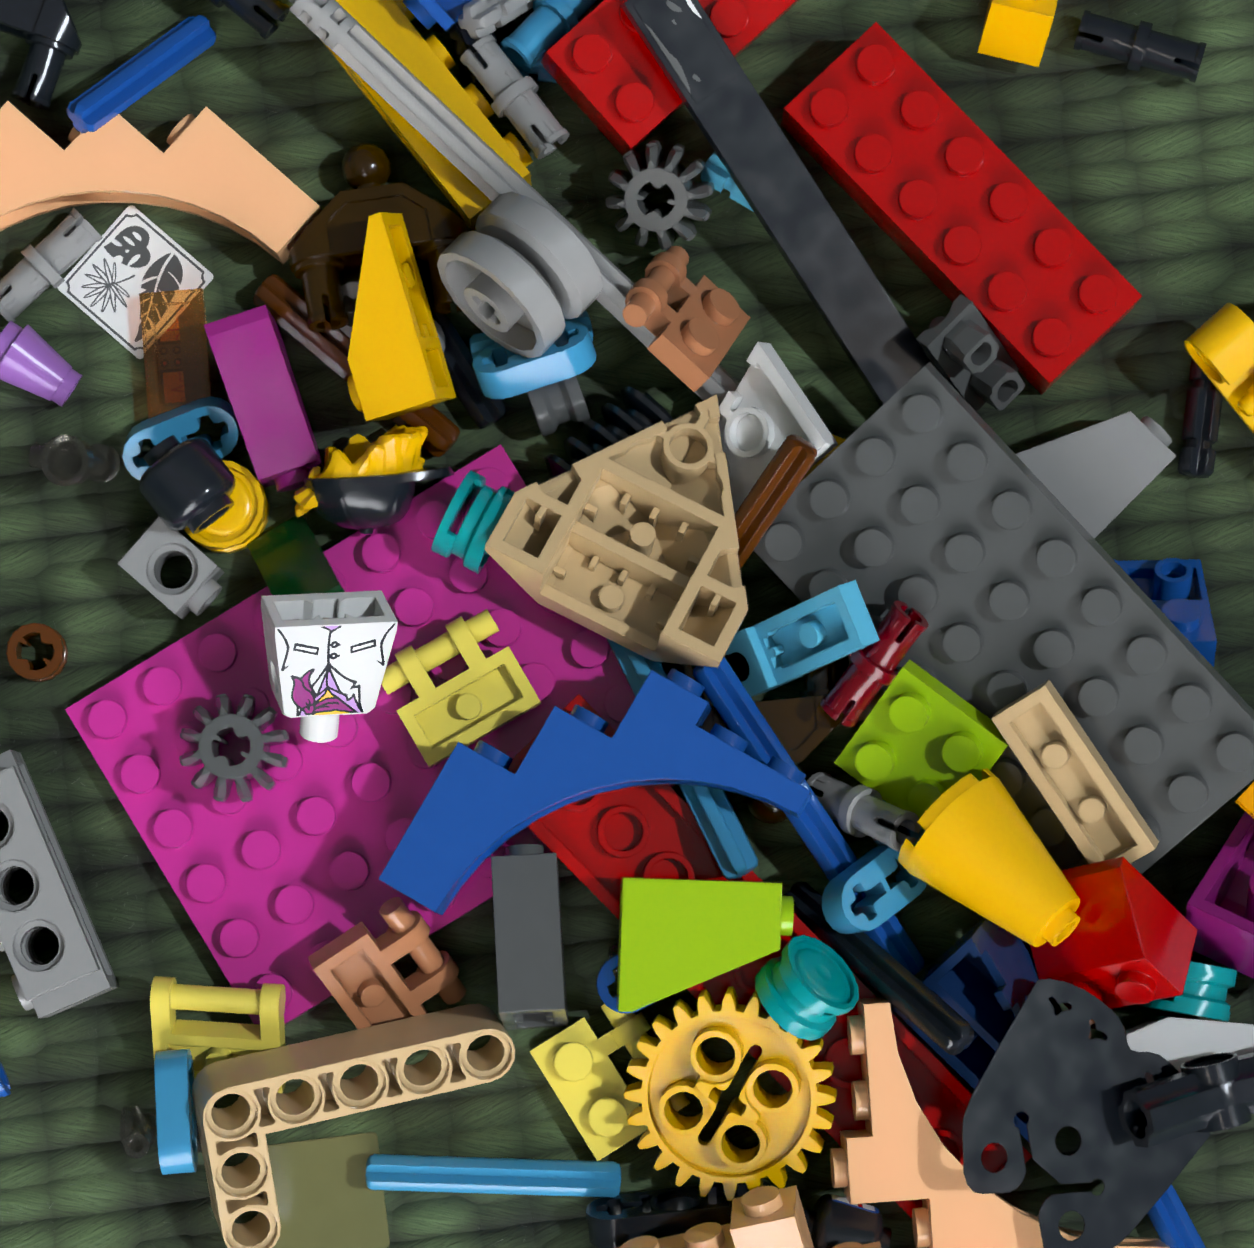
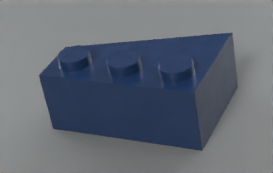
M984 917L918 978L968 1021L969 1025L973 1028L974 1037L965 1046L963 1051L957 1055H949L896 1008L893 1009L974 1089L977 1087L1037 980H1039L1035 962L1022 940ZM1049 997L1056 1016L1063 1010L1053 997ZM1020 1111L1014 1117V1124L1019 1128L1020 1134L1029 1142L1026 1126L1028 1115Z

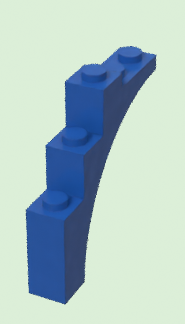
M671 668L666 678L651 670L612 738L604 734L609 725L607 721L575 704L570 714L554 706L515 774L508 771L513 758L493 746L479 740L474 750L458 742L381 873L379 880L430 910L443 915L465 882L489 856L511 837L538 819L568 804L600 793L634 786L663 784L704 786L738 793L768 803L797 818H800L812 794L810 790L801 786L806 775L790 764L772 756L766 766L744 753L749 744L748 741L715 723L710 733L701 729L711 711L709 702L700 698L705 689L703 685Z

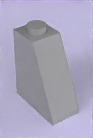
M1131 411L1016 454L1094 539L1176 457L1168 448L1172 440L1167 432L1152 418L1145 415L1139 420Z

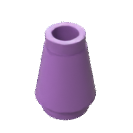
M10 321L0 334V380L48 401L52 400L62 407L83 375L72 369L73 367L29 324L23 329L13 321Z

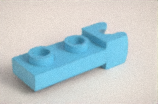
M853 580L838 585L754 626L737 632L725 655L738 652L746 658L749 665V676L741 683L750 697L796 680L809 672L880 641L857 582Z

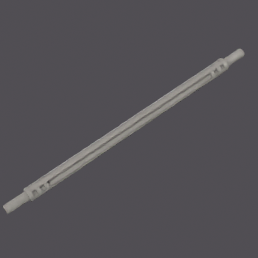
M288 0L293 4L289 10L306 27L320 38L324 44L338 55L492 202L499 194L507 192L524 195L549 209L571 228L587 247L600 269L604 286L596 300L647 348L649 347L655 336L644 326H630L623 318L622 313L626 306V295L634 285L623 272L359 24L336 0ZM719 364L711 377L694 393L703 401L717 394L718 405L720 406L727 392L735 391L740 383Z

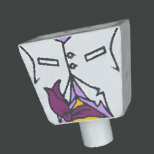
M382 590L261 596V612L269 680L282 714L290 718L301 717L299 733L304 739L317 743L333 741L338 736L340 715L367 714L375 708L396 635L398 621Z

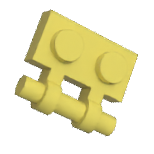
M487 609L466 621L460 616L446 624L447 632L416 650L410 645L394 654L397 661L386 667L382 686L388 695L411 683L419 697L396 711L429 768L450 757L458 742L469 746L542 704L509 646L487 659L478 646L479 642L500 631ZM461 653L469 669L442 685L435 687L427 672Z
M605 1004L601 1008L614 1029L597 1038L586 1018L583 1017L529 1051L597 1161L648 1129L647 1125H628L627 1119L630 1112L639 1107L641 1103L624 1098L627 1084L609 1055L625 1045L633 1059H648L638 1050L636 1045L641 1035L649 1036L646 1031L651 1029V1026L642 1012L638 1014L619 1013L610 1009ZM678 1092L670 1097V1103L676 1112L690 1104L684 1092Z

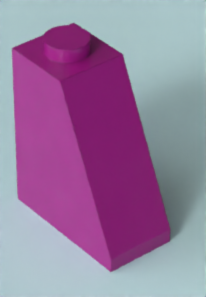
M266 305L205 324L204 328L258 481L264 488L275 485L279 493L303 487V478L309 475L312 468L319 466L321 470L324 468L279 327Z

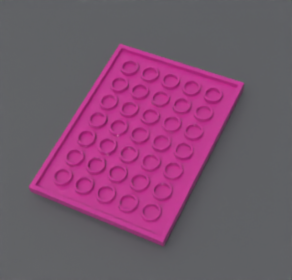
M501 444L454 472V475L444 478L413 497L410 509L400 521L376 528L372 534H361L359 530L324 551L345 592L382 590L398 621L387 666L397 661L394 654L412 645L414 650L447 632L445 625L460 616L466 621L485 609L489 611L500 631L479 642L478 646L486 659L509 646L542 703L479 739L511 758L540 732L554 706L563 709L578 694L615 731L635 699L627 679L605 637L538 604L491 556L477 574L463 567V559L453 554L445 558L431 550L433 540L444 514L461 482L470 470L486 478V485L495 490L504 486L516 492L526 487L525 482ZM471 500V503H470V505H469V507H468V509H467V511H466V513H465V515H464V517H463V519H462V521H461V523H460V525H459V527H458V529H457V531H456L455 534H458L459 529H460V527H461V524H462V522H463V520H464V518H465V516H466V514H467L469 508L471 507L472 503L474 502L473 500ZM267 586L65 710L231 987L262 989L263 983L284 984L286 990L284 1023L286 1025L332 996L314 972L308 956L361 921L375 939L387 932L389 926L379 912L381 906L387 900L393 897H400L410 911H418L429 925V936L493 897L491 857L505 856L506 847L519 844H539L544 846V853L553 852L526 827L506 841L479 866L461 887L443 915L430 910L379 880L381 873L448 758L429 768L396 711L419 698L411 683L406 684L389 695L381 684L374 709L367 714L340 715L338 736L333 741L317 743L304 739L299 733L301 717L290 718L282 714L269 680L261 612V596L272 595ZM460 653L427 673L435 687H438L468 670L469 667ZM220 694H226L229 697L234 714L237 712L243 695H252L255 697V709L251 721L262 710L272 707L278 715L264 732L286 730L289 734L287 742L270 746L271 753L281 754L289 759L288 766L286 768H278L272 764H266L263 770L273 777L276 782V786L270 791L262 787L255 778L250 779L253 789V800L250 802H242L240 800L235 782H233L230 795L225 802L215 800L213 798V790L218 776L206 787L196 789L191 784L194 775L204 767V764L185 767L180 763L179 757L186 752L199 750V744L190 743L180 738L181 730L183 728H190L202 733L205 725L195 718L193 710L197 706H202L214 718L218 717L216 696ZM233 731L224 737L228 741V745L220 743L219 755L232 759L235 765L246 759L241 755L242 751L249 754L250 741L237 737ZM479 740L467 747L474 750ZM248 1014L254 1024L260 1025L259 1015Z

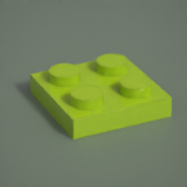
M909 660L902 667L834 763L866 787L878 791L882 799L887 803L904 810H910L917 814L920 819L923 813L947 789L964 776L971 773L981 781L982 769L988 768L991 770L1008 747V744L990 718L912 660Z

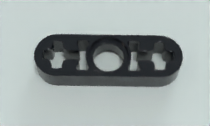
M763 1181V1186H771L769 1183ZM713 1183L706 1197L700 1196L699 1185L619 1194L614 1198L601 1197L592 1201L586 1207L589 1240L593 1246L598 1248H615L639 1236L649 1235L658 1239L685 1233L691 1227L702 1223L730 1224L732 1201H727L723 1183ZM746 1183L738 1184L734 1198L742 1197L749 1191Z

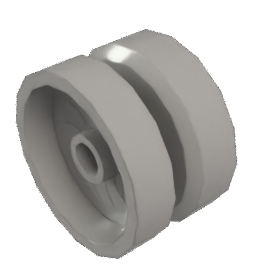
M514 192L499 194L478 216L475 224L476 231L461 233L440 254L437 268L441 281L453 301L470 321L488 337L515 354L526 358L541 357L562 335L566 326L564 319L578 318L599 297L604 285L600 269L591 253L571 228L549 209L533 199Z

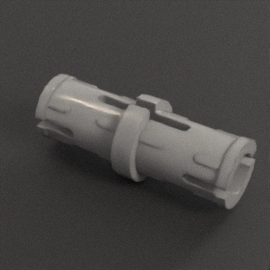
M492 34L487 35L472 45L477 50L475 53L467 49L461 56L460 61L469 68L494 100L491 108L499 118L507 117L534 151L535 157L538 160L542 159L557 149L553 144L557 141L559 144H563L570 133L560 125L536 94L539 86L532 77H523L496 43L497 40Z
M75 208L35 248L28 244L20 252L24 258L0 280V314L8 322H15V318L50 285L55 289L58 288L65 281L61 275L90 247L102 239V236Z
M817 772L807 780L809 786L823 791V797L817 795L816 797L830 818L838 821L840 829L844 832L860 838L868 835L899 852L906 838L912 844L917 840L899 832L898 827L901 825L919 833L918 815L910 810H904L883 801L878 791L864 785L851 787L826 772Z

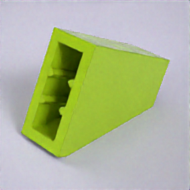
M621 877L616 1002L618 1012H633L779 951L781 936H792L794 920L793 896H782V883Z

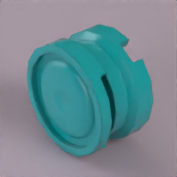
M470 470L461 482L444 514L433 540L431 550L445 558L453 554L463 559V567L478 574L490 557L484 550L485 544L515 492L504 486L495 490L486 485V478ZM471 500H473L474 502L472 503L471 507L469 508V510H468V512H467V514H466V516H465V518H464V520H463V522H462V524H461V527H460V529H459L458 534H455L456 531H457V529H458V527H459V525H460V523H461V521H462V519H463V517H464V515H465V513H466V511H467V509H468V507H469V505H470V503H471Z
M805 935L793 937L783 948L782 957L770 959L755 976L756 992L761 1004L770 1017L787 1032L805 1040L812 1041L822 1038L836 1022V1015L848 1013L859 1000L858 984L853 972L843 958L830 946L816 938Z
M1190 961L1183 995L1153 1000L1150 1003L1140 1004L1139 1006L1229 1022L1231 1005L1226 1002L1228 989L1235 987L1237 970Z

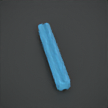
M373 1154L368 1157L366 1162V1185L371 1190L614 1198L621 1191L620 1164L614 1161Z

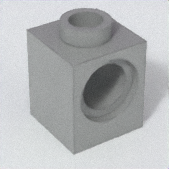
M160 517L156 519L117 563L182 620L190 611L198 616L211 605L222 590V586L217 583V580L225 573L181 533L168 528ZM175 556L189 558L192 564V575L189 581L184 586L176 589L164 587L160 577L164 563Z

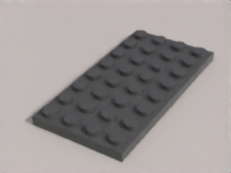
M930 362L799 483L754 549L758 556L801 602L809 600L838 585L856 580L875 629L890 611L894 601L898 600L907 604L908 608L905 610L907 615L913 607L923 615L929 626L925 632L921 633L897 665V672L899 673L902 667L909 660H912L990 719L997 711L1050 679L1159 841L1155 850L1131 863L1141 874L1254 780V710ZM882 685L881 688L886 691L889 685ZM1008 745L990 771L1005 786L1060 870L1089 864Z

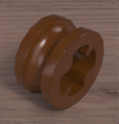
M30 623L21 626L12 634L7 644L6 655L9 665L17 674L30 681L44 682L55 678L62 672L67 663L68 648L65 639L58 631L45 624ZM40 635L42 643L54 648L52 660L43 658L47 666L39 670H35L33 662L21 657L23 645L32 647L28 639Z

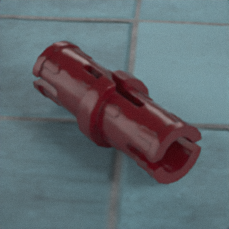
M898 600L893 602L890 611L876 628L880 641L850 654L852 662L827 696H824L820 701L823 710L834 720L838 719L841 712L844 714L841 720L842 725L847 727L855 726L859 716L882 685L888 686L898 674L897 665L921 633L925 632L928 628L927 620L913 607L908 615L905 613V610L908 608L906 603Z

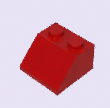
M1123 856L1061 870L1080 898L1079 907L1075 912L1080 917V922L1074 931L1057 946H1052L1049 942L1039 947L1030 945L1039 980L1055 979L1073 984L1098 998L1110 1009L1133 1004H1147L1153 1000L1183 995L1197 929ZM1063 1003L1069 1010L1071 1009L1069 1003Z

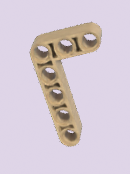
M467 1004L216 1061L205 1066L196 1075L192 1084V1097L212 1211L227 1248H273L280 1237L281 1223L266 1134L480 1085L501 1078L510 1070L515 1060V1047L498 1016L487 1006ZM483 1035H492L484 1047L477 1050H468L470 1044L476 1038ZM419 1050H429L427 1056L421 1062L411 1065L405 1064L407 1058L412 1053ZM357 1064L366 1065L364 1071L359 1076L352 1079L341 1078L349 1067ZM292 1079L303 1080L301 1086L295 1091L285 1094L278 1093L279 1088L285 1082ZM224 1095H240L238 1100L231 1106L226 1108L213 1107L214 1103ZM234 1154H249L247 1159L236 1166L224 1165L225 1161ZM247 1211H258L257 1216L251 1221L234 1223L239 1215Z

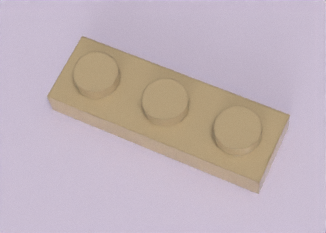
M1050 679L993 715L991 720L1089 864L1122 856L1131 864L1156 849L1159 843L1158 839Z

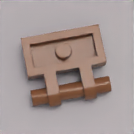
M671 246L666 252H660L654 256L645 269V278L639 279L631 287L626 295V306L623 309L622 315L625 322L630 326H644L655 336L647 350L695 392L711 377L751 317L739 307L737 301L729 292L718 288L705 275L697 283L693 284L686 277V266L689 263L688 253L682 247Z
M393 897L381 906L379 910L380 915L389 927L387 932L375 939L361 921L308 956L314 972L357 1029L427 1014L428 1011L422 1003L437 993L447 1005L459 1002L466 993L465 986L457 977L459 973L457 964L449 953L439 951L429 938V925L418 911H410L400 897ZM409 953L418 965L415 973L404 979L393 963Z

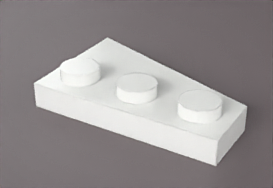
M766 342L756 343L746 360L751 364L737 389L735 391H728L719 406L721 414L719 428L723 452L726 453L734 514L787 436L791 434L799 435L805 441L815 446L817 456L812 466L838 445L770 343Z

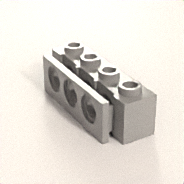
M8 750L0 754V810L6 815L9 824L7 835L0 841V951L6 952L15 975H12L11 979L23 1008L26 1011L34 1008L38 1018H48L119 987V984L22 754L14 750ZM25 869L33 878L34 888L30 898L24 903L18 904L10 895L9 884L16 872ZM45 928L52 930L59 942L58 953L48 964L38 959L33 947L36 936Z

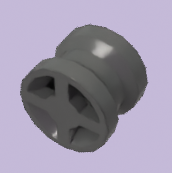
M576 376L526 392L543 437L555 433L558 425L571 420L580 424L586 420H591Z

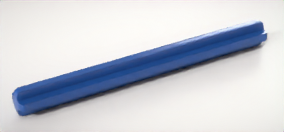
M723 657L718 668L696 666L693 669V676L698 683L705 687V694L729 730L749 742L744 751L745 754L766 766L771 757L774 756L798 769L725 657ZM804 779L801 786L810 790L812 797L800 818L786 812L784 813L829 881H831L858 859ZM864 891L855 892L856 899L850 905L854 914L855 905L866 897ZM895 915L879 927L864 932L913 975L917 974L924 967L923 957Z

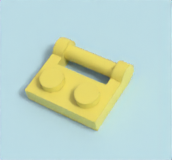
M154 976L150 991L154 1061L156 1051L190 1049L195 1080L196 1075L205 1066L216 1061L286 1046L284 1023L285 985L263 983L262 989L177 984L175 977ZM176 1010L259 1015L260 1025L176 1019ZM286 1082L279 1088L278 1093L283 1094Z

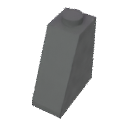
M539 844L508 846L505 848V856L491 857L499 1015L506 1030L567 1027L569 1025L557 854L544 853V846Z

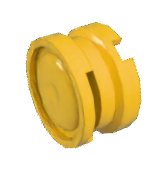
M222 460L235 477V488L230 495L234 505L220 519L201 532L193 534L189 528L184 530L198 545L215 553L231 554L247 549L248 543L262 535L268 523L270 505L263 486L247 468L233 461Z

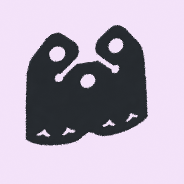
M1055 979L1037 980L970 1098L962 1123L963 1173L967 1185L974 1193H1009L1019 1187L1024 1180L1026 1167L1020 1130L1014 1124V1117L1018 1112L1023 1111L1028 1115L1026 1126L1032 1158L1060 1184L1091 1183L1097 1178L1104 1183V1190L1098 1196L1093 1195L1092 1192L1052 1194L1045 1199L1038 1215L1043 1247L1115 1248L1133 1231L1209 1138L1210 1132L1195 1131L1150 1148L1136 1147L1131 1136L1123 1130L1119 1117L1118 1107L1122 1104L1123 1092L1131 1090L1136 1086L1148 1084L1145 1078L1146 1072L1153 1077L1154 1081L1180 1072L1161 1055L1131 1050L1127 1043L1125 1030L1120 1018L1098 998L1068 982ZM1049 997H1053L1058 1004L1069 1003L1071 1009L1064 1010L1055 1016ZM1091 1019L1095 1022L1096 1030L1102 1031L1107 1035L1106 1040L1100 1038L1089 1039L1091 1028L1089 1021ZM1065 1126L1074 1127L1079 1132L1081 1138L1079 1149L1069 1156L1061 1154L1055 1144L1058 1131ZM991 1143L1002 1145L1007 1153L1005 1167L996 1173L987 1171L981 1161L984 1148ZM1069 1211L1079 1213L1084 1221L1082 1235L1073 1241L1063 1238L1059 1231V1221Z

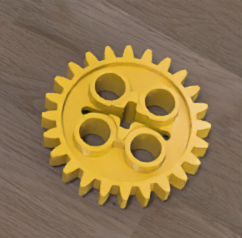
M728 987L722 1004L715 1005L707 989L701 990L698 997V1010L693 1011L682 999L677 1000L673 1007L676 1023L658 1014L652 1026L660 1039L641 1035L636 1047L648 1059H631L626 1070L633 1077L642 1080L641 1082L627 1085L624 1091L625 1099L642 1103L641 1106L630 1112L627 1119L628 1125H647L648 1127L640 1137L637 1144L638 1148L648 1149L658 1145L661 1151L654 1168L658 1171L667 1167L672 1162L679 1166L675 1185L678 1187L687 1182L692 1175L699 1177V1190L702 1197H706L713 1183L717 1182L723 1183L727 1201H732L739 1183H746L750 1191L763 1186V1178L766 1176L779 1189L784 1188L787 1181L785 1165L787 1164L795 1171L803 1174L807 1170L808 1160L802 1148L820 1153L825 1140L814 1129H831L834 1115L818 1106L828 1105L836 1101L837 1089L819 1084V1082L832 1075L834 1065L833 1062H814L813 1060L822 1050L823 1039L819 1038L803 1042L801 1038H797L784 1030L770 1017L768 1012L761 1010V1002L756 990L750 997L747 1005L738 1004L734 987ZM710 1037L723 1038L732 1045L735 1057L727 1062L718 1063L712 1061L705 1055L702 1049V1042ZM753 1045L760 1046L762 1053L746 1076L739 1097H735L730 1103L711 1140L708 1142L702 1141L699 1138V1134L715 1111L722 1090H726L729 1087L750 1047ZM767 1070L782 1072L789 1078L792 1089L783 1095H772L760 1086L758 1076ZM678 1092L693 1094L699 1099L703 1111L691 1117L680 1115L673 1109L670 1097ZM735 1125L750 1127L756 1132L760 1143L751 1149H740L729 1141L726 1131Z

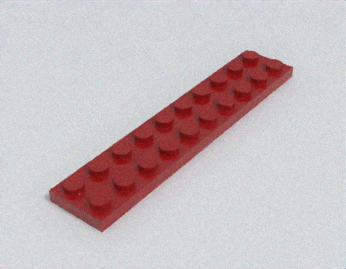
M580 694L576 695L562 709L570 714L574 705L577 704L601 717ZM608 725L604 734L612 738L616 731ZM537 735L513 757L508 771L514 774L517 772ZM668 784L634 786L600 793L568 804L528 826L553 853L557 854V857L618 920L620 914L621 877L727 880L723 877L688 804ZM753 871L740 878L732 879L733 881H762ZM794 913L792 936H781L779 951L697 984L687 990L698 1000L701 990L707 989L715 1005L722 1004L728 987H734L738 1004L747 1005L750 997L756 990V974L770 959L782 957L783 948L793 937L805 935L820 939ZM854 975L859 987V999L877 998ZM857 1003L848 1013L836 1015V1022L822 1037L824 1041L822 1050L813 1058L814 1062H833L834 1065L832 1075L819 1082V1084L836 1088V1101L818 1107L834 1115L831 1129L824 1130L840 1146V1131L866 1129L865 1120L855 1121L851 1094L852 1081L862 1080L861 1055H850L847 1036V1016L858 1015ZM761 1004V1010L766 1011L763 1005ZM892 1013L898 1054L915 1099L943 1145L963 1166L962 1123L972 1094ZM753 1045L748 1052L758 1060L762 1049L758 1045ZM767 1070L787 1092L792 1089V1084L784 1073L776 1070ZM991 1143L984 1148L981 1155L984 1168L989 1172L996 1173L1005 1167L1007 1153L1002 1145ZM1023 1147L1026 1163L1032 1155ZM922 1199L895 1201L911 1218L913 1208H923Z

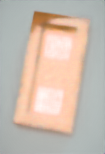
M199 288L139 293L148 418L155 417L197 399L212 396L209 345L204 325L207 324L204 290Z

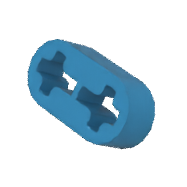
M565 321L566 326L562 335L541 357L526 358L507 350L498 343L484 348L475 356L472 363L481 392L490 399H505L572 378L592 367L597 356L588 327L579 321Z
M210 396L197 399L140 422L131 429L126 437L122 456L125 468L131 476L140 481L143 473L149 468L145 460L137 456L141 452L143 439L150 438L151 442L156 446L164 439L174 435L181 443L188 440L187 435L199 430L201 417L209 415L213 423H220L222 421L226 423L222 427L221 440L213 442L208 434H201L193 438L205 439L220 458L225 457L231 453L237 444L239 425L232 405L222 398Z
M881 844L871 849L827 884L822 895V911L831 928L841 934L871 931L882 925L919 896L927 884L909 874L898 861L899 851L893 850L886 844ZM898 862L901 870L895 876L897 882L887 883L885 878L896 870ZM864 891L866 897L855 905L854 914L850 905L856 899L855 892Z
M190 1049L156 1051L154 1077L157 1145L162 1175L196 1172L198 1145L196 1114L192 1097L194 1068Z

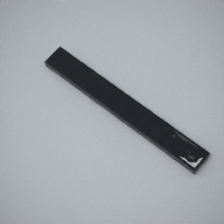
M626 1L620 5L881 407L931 361L699 1Z

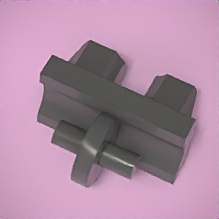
M962 294L953 301L950 312L946 317L938 316L930 322V329L923 331L916 338L929 360L936 366L941 375L976 412L986 402L998 411L1004 410L1025 387L1024 381L1017 373L1019 368L974 303Z

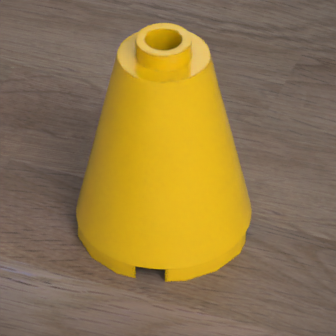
M988 768L982 769L981 781L970 773L947 789L917 821L926 831L916 846L906 838L900 848L898 861L909 874L1033 947L1042 946L1046 942H1049L1052 946L1059 945L1074 931L1080 922V917L1075 913L1079 907L1080 898L1005 786Z

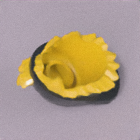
M395 425L372 443L366 437L356 434L349 438L348 445L344 448L343 452L332 446L325 448L323 472L320 473L319 466L313 467L309 475L303 478L304 486L294 493L293 498L297 503L294 507L295 515L299 518L314 508L323 519L336 526L360 530L361 534H372L374 529L394 524L404 518L410 509L417 481L454 475V471L450 464L424 465L425 459L421 457V446L428 435V429L425 426L406 427L405 425Z

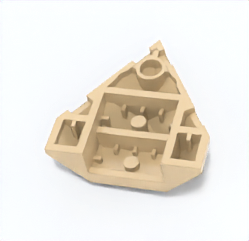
M717 394L695 404L694 410L671 422L664 424L663 421H660L572 464L571 470L540 485L535 482L516 491L486 542L484 550L538 604L651 661L718 668L747 614L748 604L745 586H742L738 558L739 542L726 453L723 452L720 435V412Z

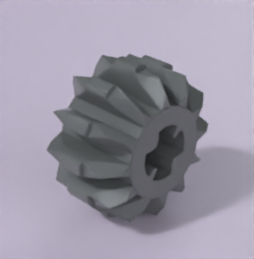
M653 140L646 145V160L640 153L631 149L623 155L624 163L629 172L623 169H614L610 173L608 180L614 186L622 189L623 192L609 195L606 198V206L611 209L626 208L627 213L615 223V227L619 232L627 230L633 222L638 225L640 229L635 237L636 245L644 247L651 238L653 231H655L661 249L668 250L674 245V230L686 241L692 240L697 235L696 227L691 219L707 221L711 216L712 210L706 204L696 199L712 195L715 189L712 182L694 183L693 178L705 167V163L701 158L694 160L685 168L680 164L685 154L684 145L680 143L675 144L669 152L668 158L664 159L662 146L658 140ZM650 182L657 189L667 184L673 192L667 203L674 206L670 208L664 202H660L655 206L651 204L647 196L653 190V187L647 186V183Z
M220 694L216 696L218 717L214 718L202 706H197L193 710L195 718L205 725L202 733L190 728H183L181 730L180 738L190 743L199 744V750L186 752L179 757L180 763L185 767L204 764V767L194 775L191 784L196 789L206 787L218 776L213 790V798L215 800L225 802L230 795L232 784L235 782L240 800L242 802H250L253 800V789L250 779L255 778L262 787L270 791L276 786V782L273 777L263 770L266 764L269 763L278 768H286L288 766L289 759L281 754L271 753L270 746L287 742L289 734L286 730L264 732L278 715L272 707L265 708L251 721L255 709V697L252 695H243L237 712L234 714L229 697L226 694ZM233 731L237 737L250 741L249 754L242 751L241 755L246 759L235 765L232 759L219 755L220 743L228 745V741L224 737Z

